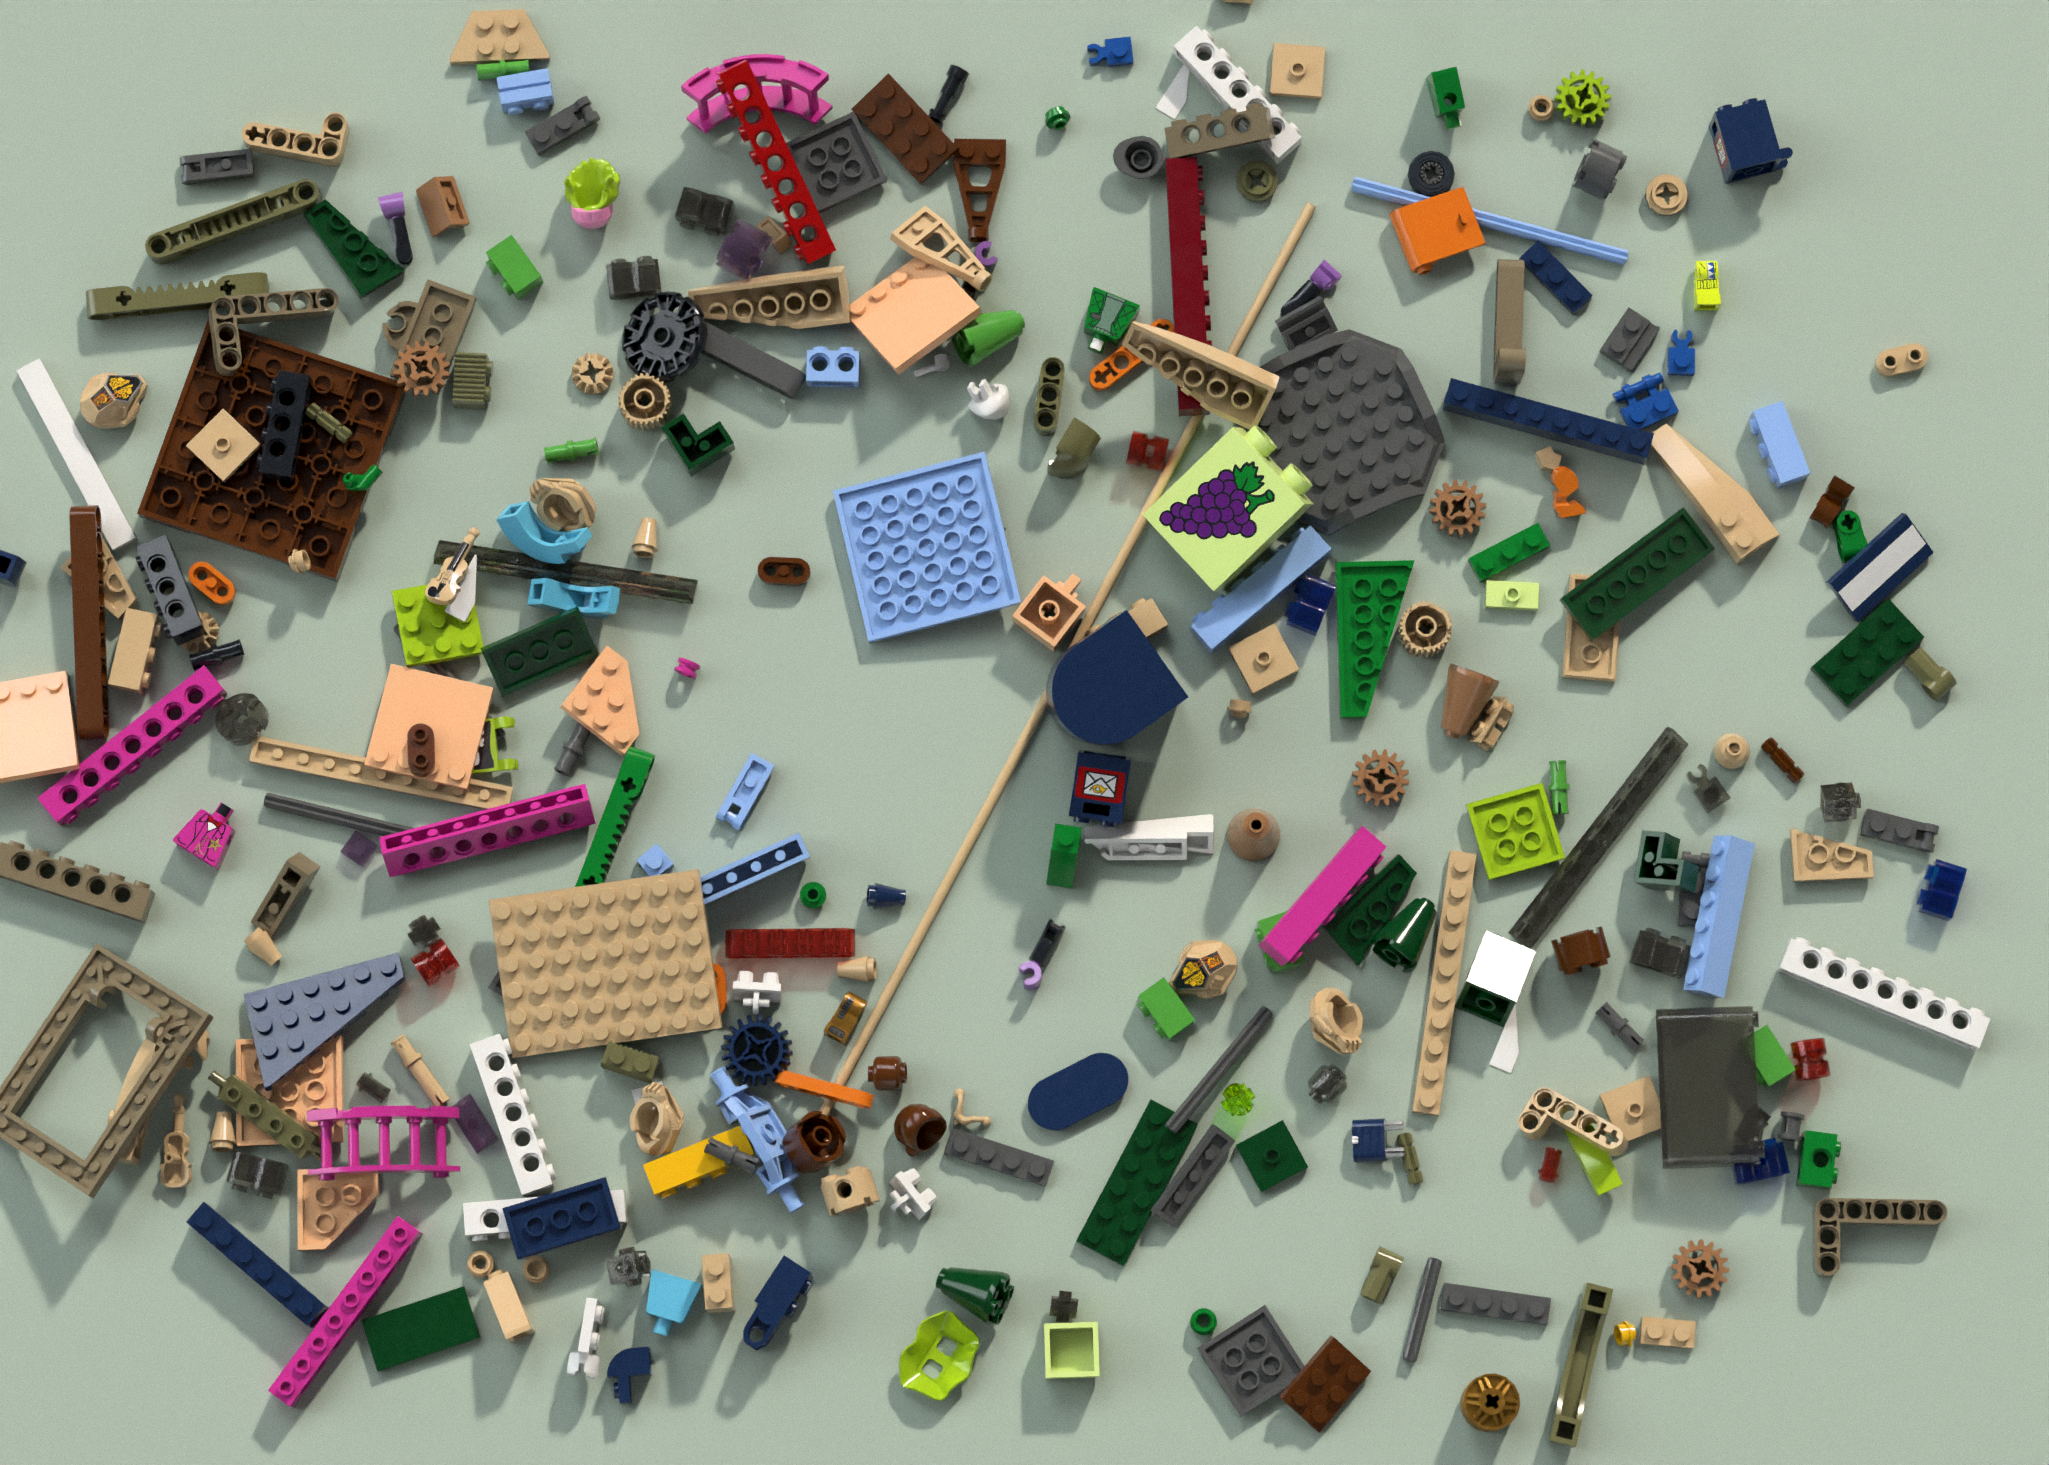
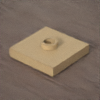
M1274 43L1270 95L1321 99L1325 47Z
M222 409L186 446L225 483L261 447V444L230 414Z
M1275 623L1228 647L1252 695L1299 671Z
M1650 1076L1599 1095L1610 1123L1617 1126L1623 1132L1627 1141L1669 1126Z

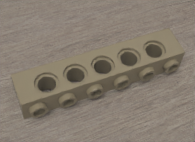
M12 840L9 841V844L0 843V878L145 924L155 897V893L149 889V884L135 880L134 884L124 881V876L110 872L109 876L99 873V868L85 864L84 868L74 865V860L60 856L59 860L49 857V852L35 848L34 852L24 849V844ZM23 858H28L30 860L29 867L24 871L18 870L19 861ZM48 866H54L55 874L49 879L43 878L44 869ZM73 874H79V884L70 887L68 885L69 877ZM98 882H104V892L95 895L93 893L94 885ZM123 890H129V900L120 903L118 901L119 893Z

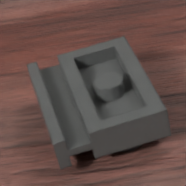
M1320 296L1275 321L1289 351L1338 331L1328 308L1324 304L1323 298Z
M1628 307L1599 352L1619 365L1626 367L1631 372L1658 333L1660 327L1655 326L1648 319Z

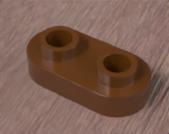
M767 557L759 563L758 575L762 582L769 585L800 586L809 580L810 567L801 558ZM774 568L776 570L775 575H767V569ZM795 569L802 571L800 577L793 576L792 573Z
M415 724L409 729L407 734L408 765L412 774L418 777H426L435 769L434 733L431 727L426 724ZM418 733H424L425 737L423 739H417L416 735ZM419 758L426 759L423 765L417 764Z

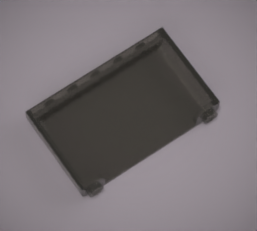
M1753 1006L1656 1009L1663 1169L1760 1166V1158H1765V1142H1759L1754 1027H1759L1758 1011H1753Z

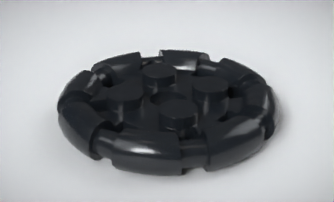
M678 292L656 293L655 297L651 299L646 298L632 311L628 325L624 326L622 350L626 352L627 357L625 360L627 365L635 374L640 376V373H643V376L648 373L649 376L653 375L654 379L659 378V382L668 383L674 381V378L677 376L683 377L694 368L700 360L698 356L701 350H705L708 329L707 324L703 322L704 313L690 297L684 298ZM679 306L677 313H674V309ZM658 307L660 313L654 315L655 308ZM693 321V326L689 327L686 323ZM640 322H643V323L641 324V326H640L639 331H638L637 328H638ZM667 330V339L660 343L659 335ZM689 342L692 344L689 352L687 353L684 350L687 346V343ZM638 345H641L642 350L636 352ZM650 359H651V360H653V363H652L651 367L649 368V365H648V364H649V361H650ZM668 362L674 363V366L669 368Z

